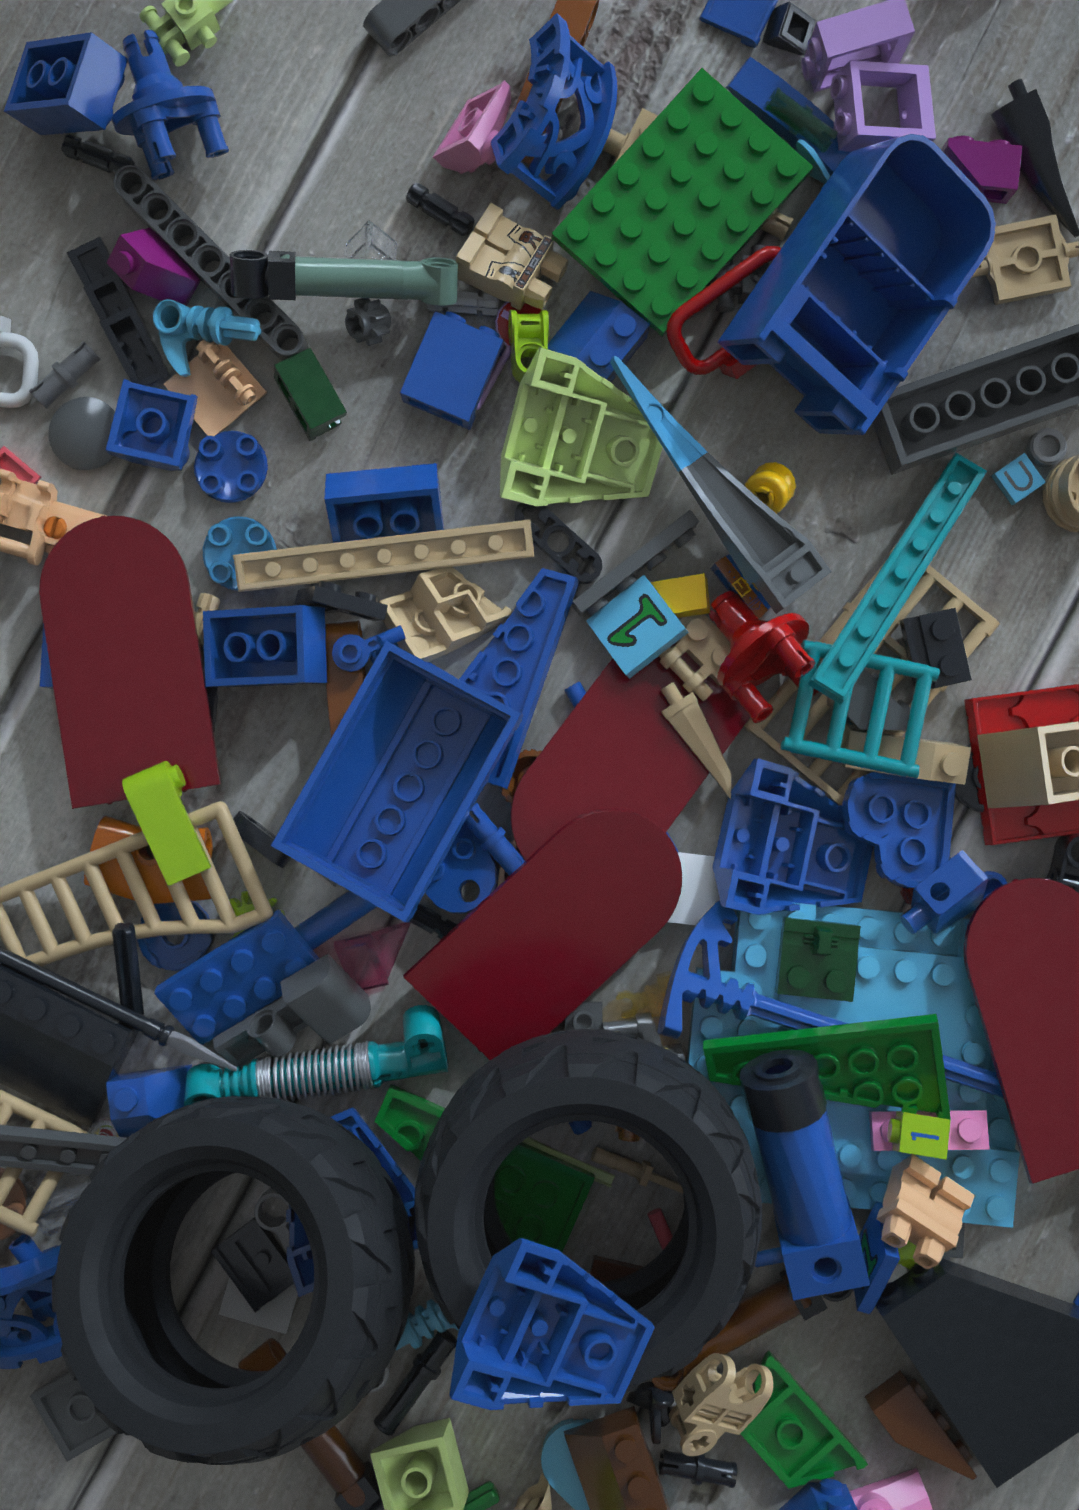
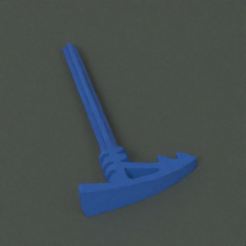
M719 900L697 922L681 947L668 982L657 1033L678 1039L682 1033V1001L692 1003L695 998H699L701 1007L709 1009L713 1003L716 1004L717 1011L720 1014L725 1015L730 1009H733L736 1019L743 1021L748 1016H754L793 1030L848 1023L760 995L755 991L754 984L746 983L741 989L735 978L730 977L725 983L721 982L718 945L727 947L733 942L723 923L733 925L738 921V917L733 909L722 907ZM698 944L702 946L703 976L688 971ZM943 1055L946 1080L1004 1099L996 1072Z

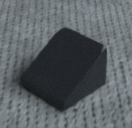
M790 1L774 8L769 18L763 42L769 46L800 56L805 55L808 40L811 37L816 20Z

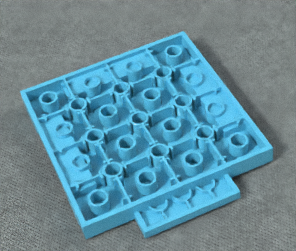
M794 903L800 904V910L769 912V914L762 915L737 910L736 916L738 921L735 923L731 970L720 969L721 982L725 983L730 977L735 978L741 989L746 983L754 984L755 991L760 995L848 1024L937 1014L943 1055L996 1072L964 963V939L970 919L962 918L939 934H934L927 925L915 934H911L899 918L904 912L837 905L816 907L817 905L802 903ZM783 917L861 926L853 1002L784 995L775 992ZM696 967V974L703 976V968ZM695 998L692 1004L687 1063L709 1080L703 1040L781 1032L793 1029L754 1016H748L742 1021L735 1018L733 1009H730L725 1015L720 1014L717 1011L716 1004L713 1003L709 1009L701 1007L699 998ZM946 1080L950 1110H987L990 1150H948L947 1160L920 1155L915 1156L941 1172L939 1180L947 1176L975 1195L971 1208L965 1210L962 1223L1013 1228L1020 1152L1015 1149L1016 1137L1005 1100ZM710 1081L732 1109L748 1140L757 1171L762 1203L772 1204L754 1127L749 1119L742 1086ZM826 1100L828 1119L850 1207L872 1210L876 1201L883 1203L893 1166L912 1154L897 1151H872L869 1111H901V1107L880 1104L878 1107L873 1108Z

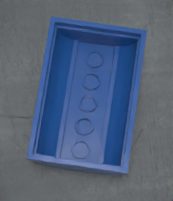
M386 641L271 846L403 922L408 923L414 916L418 904L442 861L445 860L453 841L478 796L489 781V777L514 731L519 727L523 714Z

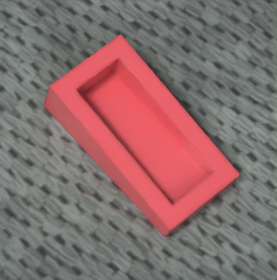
M3 446L0 449V469L15 473L18 479L36 484L40 480L41 476L7 447Z

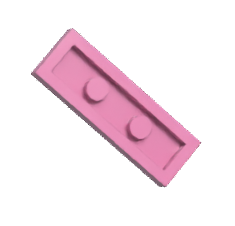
M950 1110L951 1122L948 1150H990L987 1110ZM869 1111L872 1151H893V1143L888 1142L887 1132L889 1121L891 1118L895 1119L896 1111ZM917 1111L916 1113L918 1115L937 1117L936 1113Z

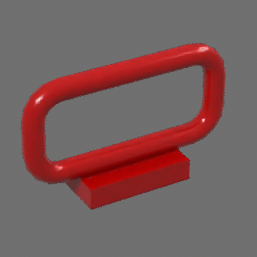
M766 246L757 250L673 312L667 323L666 335L672 350L686 371L694 375H706L720 368L722 374L738 379L757 365H742L723 347L706 359L698 360L691 353L681 331L686 320L762 265L773 261L780 251V247Z

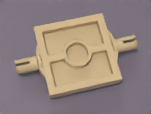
M1057 215L996 226L994 241L989 252L971 278L986 275L991 284L995 305L1067 291L1071 287L1068 272L1069 258L1079 256V241L1066 243L1059 230Z

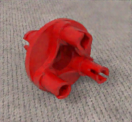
M728 591L718 596L711 603L713 610H710V613H708L710 619L715 622L718 629L730 642V653L720 666L717 681L733 701L737 700L756 724L768 718L774 710L773 706L766 701L756 686L764 683L775 674H782V676H788L798 688L801 674L804 676L814 667V659L801 647L802 641L808 637L809 624L797 613L784 614L769 621L758 619L748 605L740 599L738 594L734 591ZM814 689L813 696L818 694L819 691Z

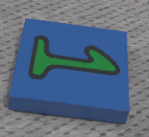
M879 1201L875 1202L859 1234L870 1285L854 1288L857 1311L870 1314L875 1308L900 1260L898 1248L892 1247L881 1240L884 1224L876 1219L879 1210L883 1208V1203Z

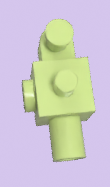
M165 0L161 3L166 13L160 18L154 6H147L141 11L139 18L143 23L147 24L150 28L149 30L155 31L160 39L159 44L164 53H169L175 66L180 67L190 59L189 52L183 49L182 44L186 43L191 51L200 44H203L205 48H211L215 45L217 38L214 34L221 30L215 14L234 0Z

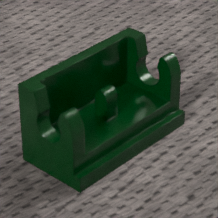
M311 348L274 365V379L309 441L342 424L340 419L347 415V411Z

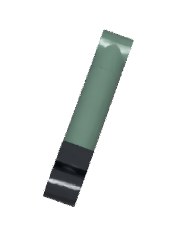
M238 250L229 254L231 294L239 298L258 299L269 295V300L295 301L296 296L421 300L426 304L439 306L452 305L457 302L459 263L448 258L432 257L425 258L422 261L300 257L296 256V252L269 251L267 255V253L256 250Z

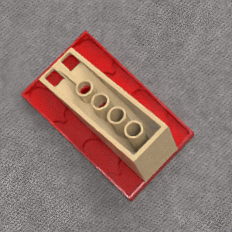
M1079 684L965 699L971 751L973 752L974 768L978 766L977 777L981 784V789L977 788L979 804L984 805V810L980 812L984 827L985 845H998L1079 834Z

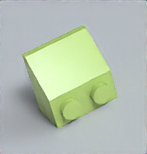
M450 1418L414 1426L371 1451L370 1455L384 1510H464L469 1489Z

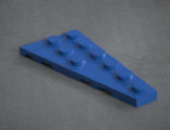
M542 568L516 602L517 607L503 625L500 624L492 634L494 638L485 650L477 654L459 678L464 683L523 714L519 727L514 731L487 784L508 789L579 584L577 577Z

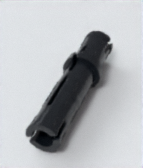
M448 1330L442 1333L437 1331V1334L425 1351L416 1355L413 1359L414 1366L395 1390L379 1415L375 1417L374 1424L382 1433L388 1436L393 1435L430 1381L436 1380L441 1374L440 1367L453 1349L456 1348L457 1343L456 1337Z

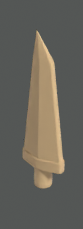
M674 682L661 689L670 704L668 708L661 711L663 716L670 722L731 799V771L698 704V699L693 692L683 698Z

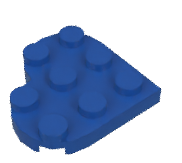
M878 772L867 773L853 779L845 792L842 802L845 831L850 836L856 837L860 842L874 846L876 872L881 878L887 879L892 884L905 889L915 888L949 860L956 784Z

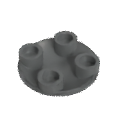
M79 397L64 403L55 412L49 425V442L57 458L75 470L97 469L115 458V456L110 455L106 451L115 411L105 402L92 397Z

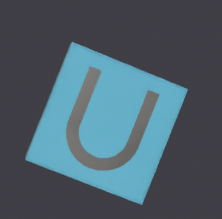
M1025 453L991 476L1011 505L1016 504L1046 483Z

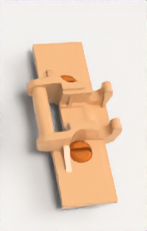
M0 469V524L33 533L30 545L0 536V552L27 559L29 564L38 566L44 552L49 554L55 544L68 531L83 522L102 516L99 513L57 502L58 491L52 483L39 480L37 484L18 479L15 473Z

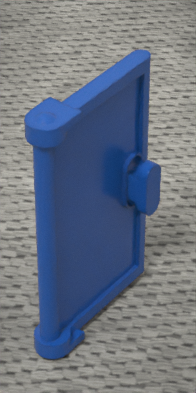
M708 0L699 19L706 24L740 38L742 44L756 48L778 0Z

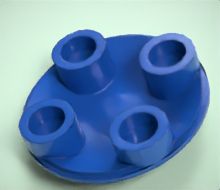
M224 431L215 436L203 438L199 443V450L194 463L195 477L201 489L209 497L225 503H236L253 496L263 485L268 470L267 457L262 446L252 435L240 431Z

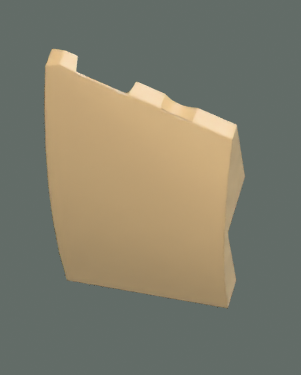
M453 567L438 568L418 575L410 591L379 601V603L388 605L386 617L383 620L388 630L399 625L402 626L406 639L397 642L399 647L425 662H430L474 641L506 622L512 614L511 609L507 606L501 609L484 596L485 590L475 583L467 581L463 574Z

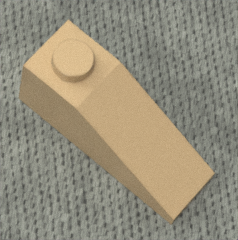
M848 730L845 749L863 752L867 732ZM882 734L878 756L900 760L905 737ZM920 739L915 763L920 766L917 779L965 785L971 747L950 742ZM843 764V765H842L843 767H846V768H853V769L866 770V771H872V772H878V773H885V772L875 771V770L866 769V768H861V767L852 766V765H847V764Z

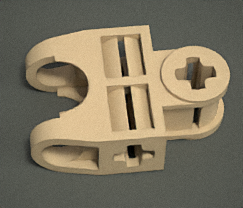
M719 1353L709 1355L693 1368L673 1390L672 1394L677 1405L669 1413L672 1426L677 1428L680 1434L682 1452L687 1456H699L711 1450L725 1432L739 1435L762 1411L773 1392L771 1371L766 1366L751 1364L736 1372L735 1364L731 1357ZM721 1362L723 1365L722 1375L716 1370ZM761 1374V1387L757 1393H754L752 1384L757 1376Z

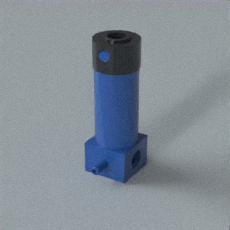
M786 1049L759 1055L741 1069L739 1079L745 1093V1103L749 1119L754 1127L767 1179L780 1247L757 1251L754 1266L758 1268L784 1262L793 1300L869 1286L870 1282L848 1196L845 1192L828 1119L827 1101L819 1078L818 1062L812 1054L802 1050Z

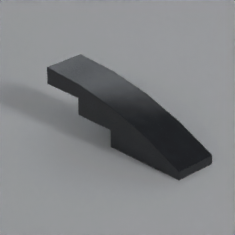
M98 237L67 252L84 285L83 289L100 319L99 322L130 381L148 386L169 376L168 370L125 282L106 263L110 252L102 237Z

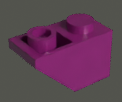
M965 135L947 139L941 150L979 189L988 202L1007 204L1018 190L1022 146L1011 145L1009 141L1001 139L990 142L974 141L972 137Z

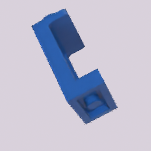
M435 311L402 386L400 395L402 401L408 405L471 430L476 418L475 410L499 356H502L504 351V340L499 338L500 334L491 328L480 326L477 329L465 324L466 320L455 313L446 312L444 315Z

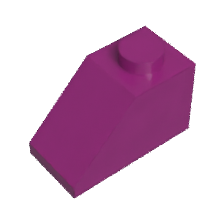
M151 228L121 234L106 262L132 290L160 301L171 299L187 306L201 281Z

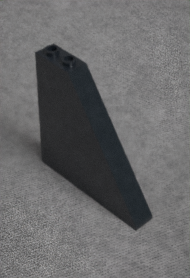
M943 1258L938 1265L930 1269H925L916 1263L910 1271L895 1281L887 1283L875 1307L996 1488L1079 1433V1306Z

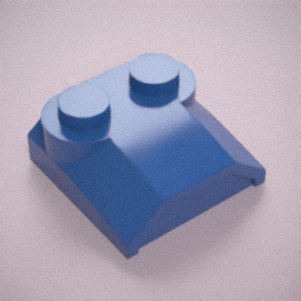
M123 379L106 451L110 455L132 463L168 471L182 470L190 455L188 442L198 397L193 394L185 395L140 385Z

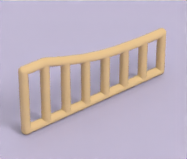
M218 801L190 812L188 816L212 866L200 873L220 919H199L183 882L179 881L170 886L167 885L182 920L161 921L131 852L149 845L142 831L0 887V938L5 949L40 966H45L89 950L112 945V931L115 925L124 922L98 865L115 858L120 865L145 922L134 925L136 939L168 935L237 933L267 921L273 916V910L227 804ZM214 819L218 822L255 907V910L236 916L197 827ZM84 871L110 930L95 934L90 933L66 877ZM52 884L75 935V940L58 945L34 890ZM18 896L43 948L42 951L27 957L2 902Z

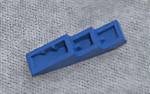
M752 57L745 61L726 86L733 96L777 135L784 138L794 150L797 151L796 143L799 139L807 142L816 151L830 176L839 163L851 152L839 151L838 138L834 131V122L786 81Z

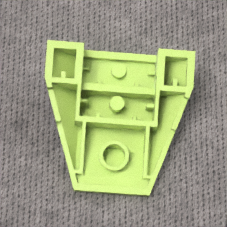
M539 347L520 382L501 453L500 497L533 506H547L548 504L567 502L582 503V501L649 497L663 447L631 397L615 387L610 381L591 370L579 359Z

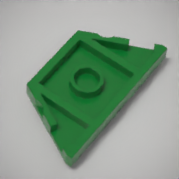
M768 1350L763 1357L761 1365L766 1366L771 1371L773 1392L762 1411L740 1433L789 1489L805 1485L812 1479L823 1480L834 1477L835 1471L855 1466L857 1470L865 1468L868 1465L865 1457ZM761 1374L757 1376L752 1385L754 1393H757L761 1387Z

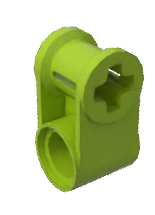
M509 310L508 338L511 347V371L513 377L519 383L527 371L522 365L521 359L525 357L534 358L539 347L548 349L549 316L547 310H541L539 314H517L516 310Z

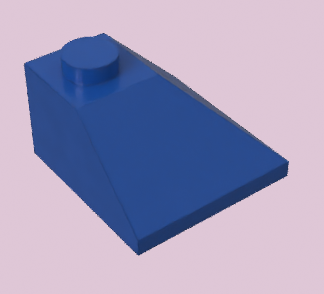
M192 1064L122 1073L107 1081L106 1088L110 1120L118 1136L128 1138L154 1119L184 1107L186 1074L192 1068Z

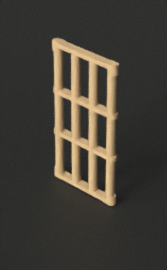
M894 546V547L891 549V551L888 553L889 556H890L891 552L893 551V549L895 548V546ZM883 565L854 600L844 605L842 608L844 610L843 613L818 642L834 644ZM928 565L874 654L884 644L900 659L908 661L906 649L894 640L891 634L900 625L899 621L906 618L934 583L951 597L940 611L956 608L958 613L963 607L979 620L977 625L963 640L967 658L985 637L991 636L1000 623L933 567ZM894 675L891 692L903 679V675ZM788 677L768 701L774 708L771 715L764 721L756 724L750 717L744 727L816 787L824 791L829 799L838 805H842L849 783L853 779L872 771L855 769L836 792L820 778L833 761L816 758L808 768L793 756L792 752L781 750V744L764 731L765 727L798 689ZM948 686L930 689L927 706L940 691L944 692ZM824 694L819 697L809 710L804 738L830 708L827 705V696ZM846 724L841 748H845L847 732L851 730ZM883 732V734L903 736L905 732Z

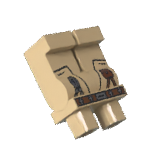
M491 202L476 224L474 232H471L456 256V262L459 263V280L500 300L511 302V306L518 310H521L525 303L543 310L550 298L552 287L539 279L544 275L557 283L560 282L567 270L568 259L553 250L554 240L549 236L544 235L543 237L537 231L531 228H524L503 216V209Z

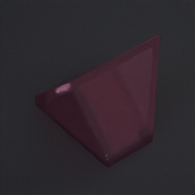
M400 922L339 937L334 941V948L343 970L363 990L389 985L388 978L411 922Z

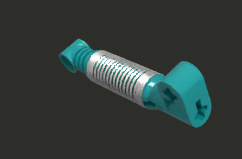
M417 1005L406 1010L402 1020L404 1041L379 1045L374 1041L356 1043L355 1046L350 1043L348 1048L343 1044L341 1048L336 1046L334 1049L330 1046L327 1050L323 1047L321 1051L316 1049L314 1052L310 1049L308 1053L303 1051L302 1054L296 1052L294 1055L290 1052L288 1056L285 1054L282 1057L275 1058L270 1055V1057L252 1059L248 1065L243 1066V1070L240 1066H236L237 1071L225 1068L224 1073L216 1065H195L186 1074L184 1106L206 1099L227 1096L283 1098L286 1101H289L290 1097L294 1102L296 1096L297 1099L301 1100L302 1095L305 1099H308L310 1094L314 1099L316 1093L319 1097L322 1096V1092L325 1096H328L329 1090L334 1096L336 1089L339 1094L342 1093V1088L345 1093H348L349 1087L354 1092L355 1086H357L359 1091L362 1088L370 1090L371 1088H380L383 1082L448 1072V1059L440 1014L434 1007L428 1005Z

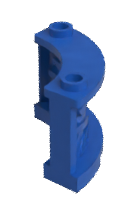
M556 13L529 39L531 66L528 81L533 84L526 102L519 101L509 120L491 140V146L498 168L506 174L512 173L550 202L553 208L559 210L567 201L576 196L579 187L589 175L604 148L616 110L617 77L615 67L609 61L603 65L570 35L567 21ZM575 93L581 119L579 130L572 136L557 141L559 120L555 111L560 98H568ZM525 156L534 157L529 167L521 162ZM544 165L545 173L552 174L546 181L539 176Z
M61 1245L26 1262L0 1268V1369L21 1368L23 1361L37 1358L39 1364L62 1356V1341L57 1324V1315H55L53 1325L45 1327L42 1323L31 1317L14 1314L18 1302L28 1290L52 1293V1275L55 1274Z

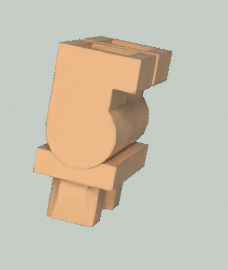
M912 1154L893 1166L883 1198V1208L879 1210L876 1219L884 1224L881 1236L882 1241L899 1249L910 1241L916 1245L913 1255L914 1262L925 1269H930L940 1263L945 1252L956 1247L959 1238L957 1235L962 1227L963 1214L965 1210L971 1208L975 1195L947 1176L939 1180L941 1172Z

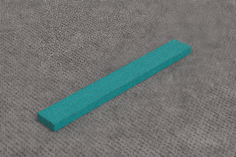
M955 452L808 685L841 705L987 473V470Z

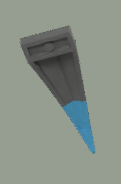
M614 356L611 359V366L749 585L755 584L776 614L832 572L806 537L764 504L710 455L658 402L619 357Z

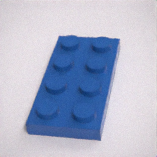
M278 909L273 912V916L267 921L244 930L157 985L154 994L198 1043L204 1045L217 1035L281 997L280 982L320 958Z

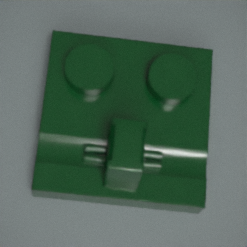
M783 917L775 992L784 995L853 1002L861 926Z

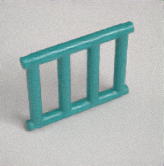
M803 640L801 647L814 659L815 665L804 676L801 674L788 737L784 736L780 746L781 750L889 774L918 778L920 766L915 763L931 684L932 681H937L940 669L883 655H872L865 667L880 671L863 752L841 748L853 687L841 705L834 701L826 744L803 740L814 688L808 685L819 667L820 658L824 659L832 647L831 644ZM895 674L917 678L900 760L878 756Z

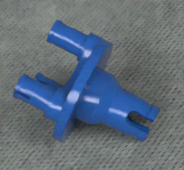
M145 30L144 43L149 56H142L136 36L133 33L123 39V50L126 52L128 64L135 82L132 95L133 101L117 110L111 120L117 133L134 135L137 146L143 149L152 180H157L158 178L160 180L170 177L175 173L169 159L173 160L176 158V153L173 150L168 134L178 128L189 124L197 125L207 158L224 155L229 152V148L226 145L218 121L221 115L213 90L205 86H183L182 82L171 74L165 53L159 44L160 39L155 31Z

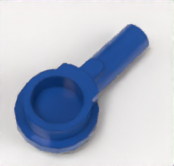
M399 625L365 640L358 635H343L333 645L332 656L334 662L344 671H359L365 667L371 658V653L382 649L386 641L395 644L406 639L402 626Z

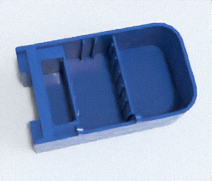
M908 134L851 151L839 163L717 342L742 365L769 364L804 396L794 412L820 434L863 435L898 384L906 379L908 376L907 371L947 312L955 307L958 302V296L988 254L994 241L996 226L993 208L986 197L946 154L924 135Z

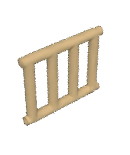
M0 1089V1125H6L14 1113L33 1122L30 1128L91 1134ZM7 1167L0 1178V1223L20 1233L34 1237L39 1227V1224L36 1222L64 1172L47 1171L24 1214L21 1215L2 1206L23 1168Z

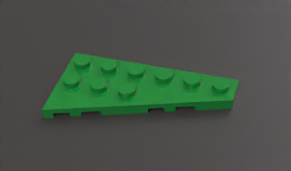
M937 1014L703 1040L709 1081L741 1086L739 1079L741 1069L759 1055L786 1049L802 1050L812 1054L818 1062L819 1078L824 1088L826 1100L873 1108L878 1107L880 1104L901 1107L902 1112L916 1114L917 1110L936 1113L937 1118L951 1120Z
M391 1084L374 1122L407 1152L411 1151L419 1160H422L429 1138L445 1108ZM524 1142L518 1144L502 1161L495 1172L494 1180L498 1213L511 1240L514 1242L519 1238H523L563 1252L594 1182L595 1174Z

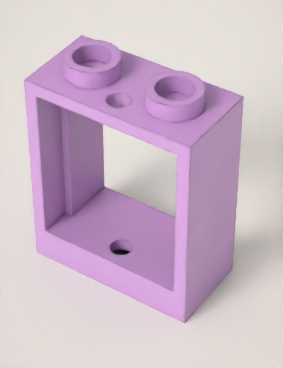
M887 0L816 22L811 39L808 40L806 53L801 60L803 76L806 81H811L814 93L830 88L831 78L850 60L899 64L915 32L906 1Z
M850 60L831 78L830 93L834 99L835 108L834 131L838 138L839 151H854L908 134L924 135L931 141L936 139L929 67L927 65ZM861 86L896 88L900 128L865 126Z

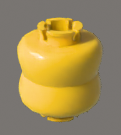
M768 462L755 470L753 475L746 481L745 487L777 514L782 511L787 502L793 497L796 483L791 470L785 465L777 462Z

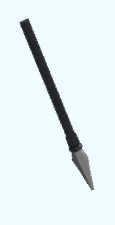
M0 946L1 964L142 1032L144 1036L155 1042L158 1040L160 1046L169 1045L181 1053L232 1071H237L236 1066L192 1038L176 1032L174 1026H165L163 1022L153 1018L149 1019Z

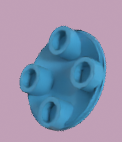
M230 517L209 529L203 544V561L213 581L225 588L238 591L233 555L277 549L271 533L261 523L248 517Z

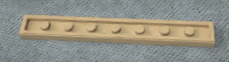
M530 520L233 555L238 592L535 557Z

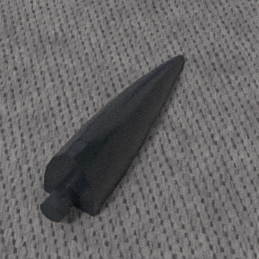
M1018 79L1008 85L1013 101L992 113V119L1002 140L1009 141L1011 145L1022 146L1020 171L1034 192L1051 213L1057 215V219L1075 238L1079 237V228L1061 180L1052 141L1050 121L1037 90L1034 89L1027 92L1023 80Z

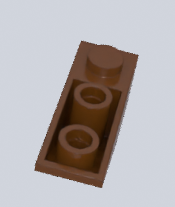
M899 1370L865 1396L873 1413L896 1443L967 1478L974 1480L977 1477L969 1464L974 1459L960 1438L953 1442L946 1433L951 1429V1426L937 1408L932 1412L924 1403L929 1397L915 1378L908 1381L901 1370Z

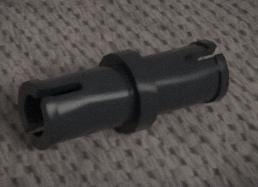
M666 1449L661 1450L660 1458L663 1459V1462L659 1461V1475L690 1479L691 1483L695 1485L707 1482L728 1486L729 1488L735 1487L736 1479H733L732 1475L737 1476L736 1462L705 1458L704 1454L687 1456L682 1453L667 1451Z

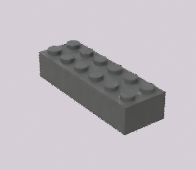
M1079 324L897 387L872 422L891 475L1078 410Z

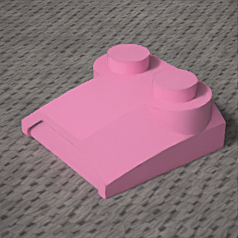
M505 80L484 93L467 100L433 156L442 167L457 171L460 174L467 171L472 173L485 162L490 165L496 160L491 140L502 129L511 104L510 85Z
M917 1468L849 1491L857 1510H933Z

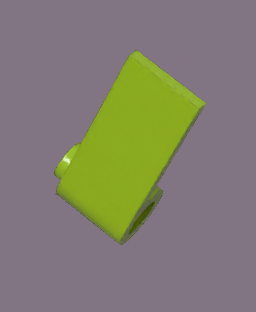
M163 761L122 780L123 789L168 886L212 867L180 799V796H182L181 787L185 786L186 782L178 765L171 766L168 761Z

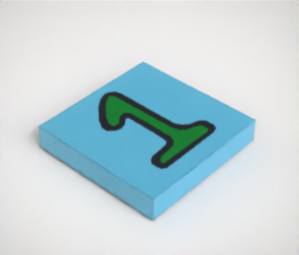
M645 575L641 576L586 620L629 679L689 633Z

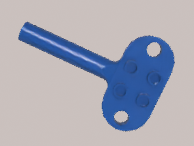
M464 823L453 841L445 860L442 861L425 892L437 907L453 914H469L498 886L499 869L495 859L488 850L483 851L478 846L481 842ZM469 882H476L480 888L478 897L472 902H465L461 895L463 886ZM347 891L294 928L314 950L377 908V906L353 892Z

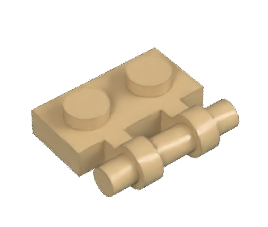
M705 614L683 617L680 620L689 633L678 640L675 647H670L659 655L661 658L659 662L666 669L670 667L685 683L682 686L689 693L693 691L704 701L714 692L704 682L708 676L720 686L717 681V675L721 664L730 653V642ZM685 652L701 667L696 673L681 658Z

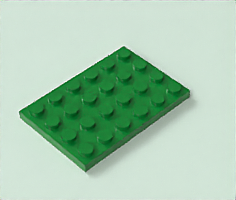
M701 68L551 233V239L626 306L646 320L650 327L663 337L667 333V323L673 312L716 279L810 175L814 166L708 72Z

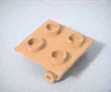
M202 340L196 347L199 354L189 362L191 375L183 377L176 373L164 383V386L172 392L196 395L198 398L194 420L207 436H215L226 429L267 392L227 345H217L214 341L210 343Z

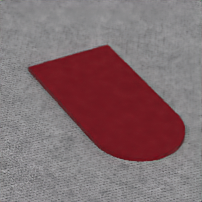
M102 515L77 525L68 531L52 548L42 569L39 588L72 809L101 804L110 805L113 802L128 800L123 789L122 780L163 761H168L171 766H179L186 785L181 787L182 792L221 785L189 577L183 558L174 544L163 533L150 524L138 519L125 516Z
M686 652L681 656L695 673L701 668ZM659 656L630 679L612 658L520 780L511 806V828L516 846L525 861L568 822L596 810L624 809L633 811L649 818L667 832L708 776L709 771L661 712L670 706L661 691L664 687L674 682L683 698L690 693L682 686L685 683L670 667L666 669L659 662L661 660ZM708 676L704 682L714 692L704 701L695 693L694 695L698 699V704L723 755L747 723L750 715L737 700L733 701L724 689Z
M601 809L583 814L558 830L415 963L403 977L428 1003L432 1004L477 1047L479 1052H482L489 1060H492L514 1045L534 1037L549 1034L665 926L672 916L681 894L682 867L678 852L666 834V830L660 828L652 820L641 814L624 809Z
M1043 878L1013 879L1011 882L998 887L988 894L972 914L964 939V963L1028 1181L1034 1184L1079 1169V893L1054 880Z

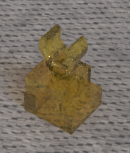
M671 971L656 974L658 983L644 986V992L633 993L628 990L618 992L616 994L617 1000L628 998L633 1003L631 1009L621 1012V1017L630 1018L639 1009L649 1006L652 1018L660 1016Z

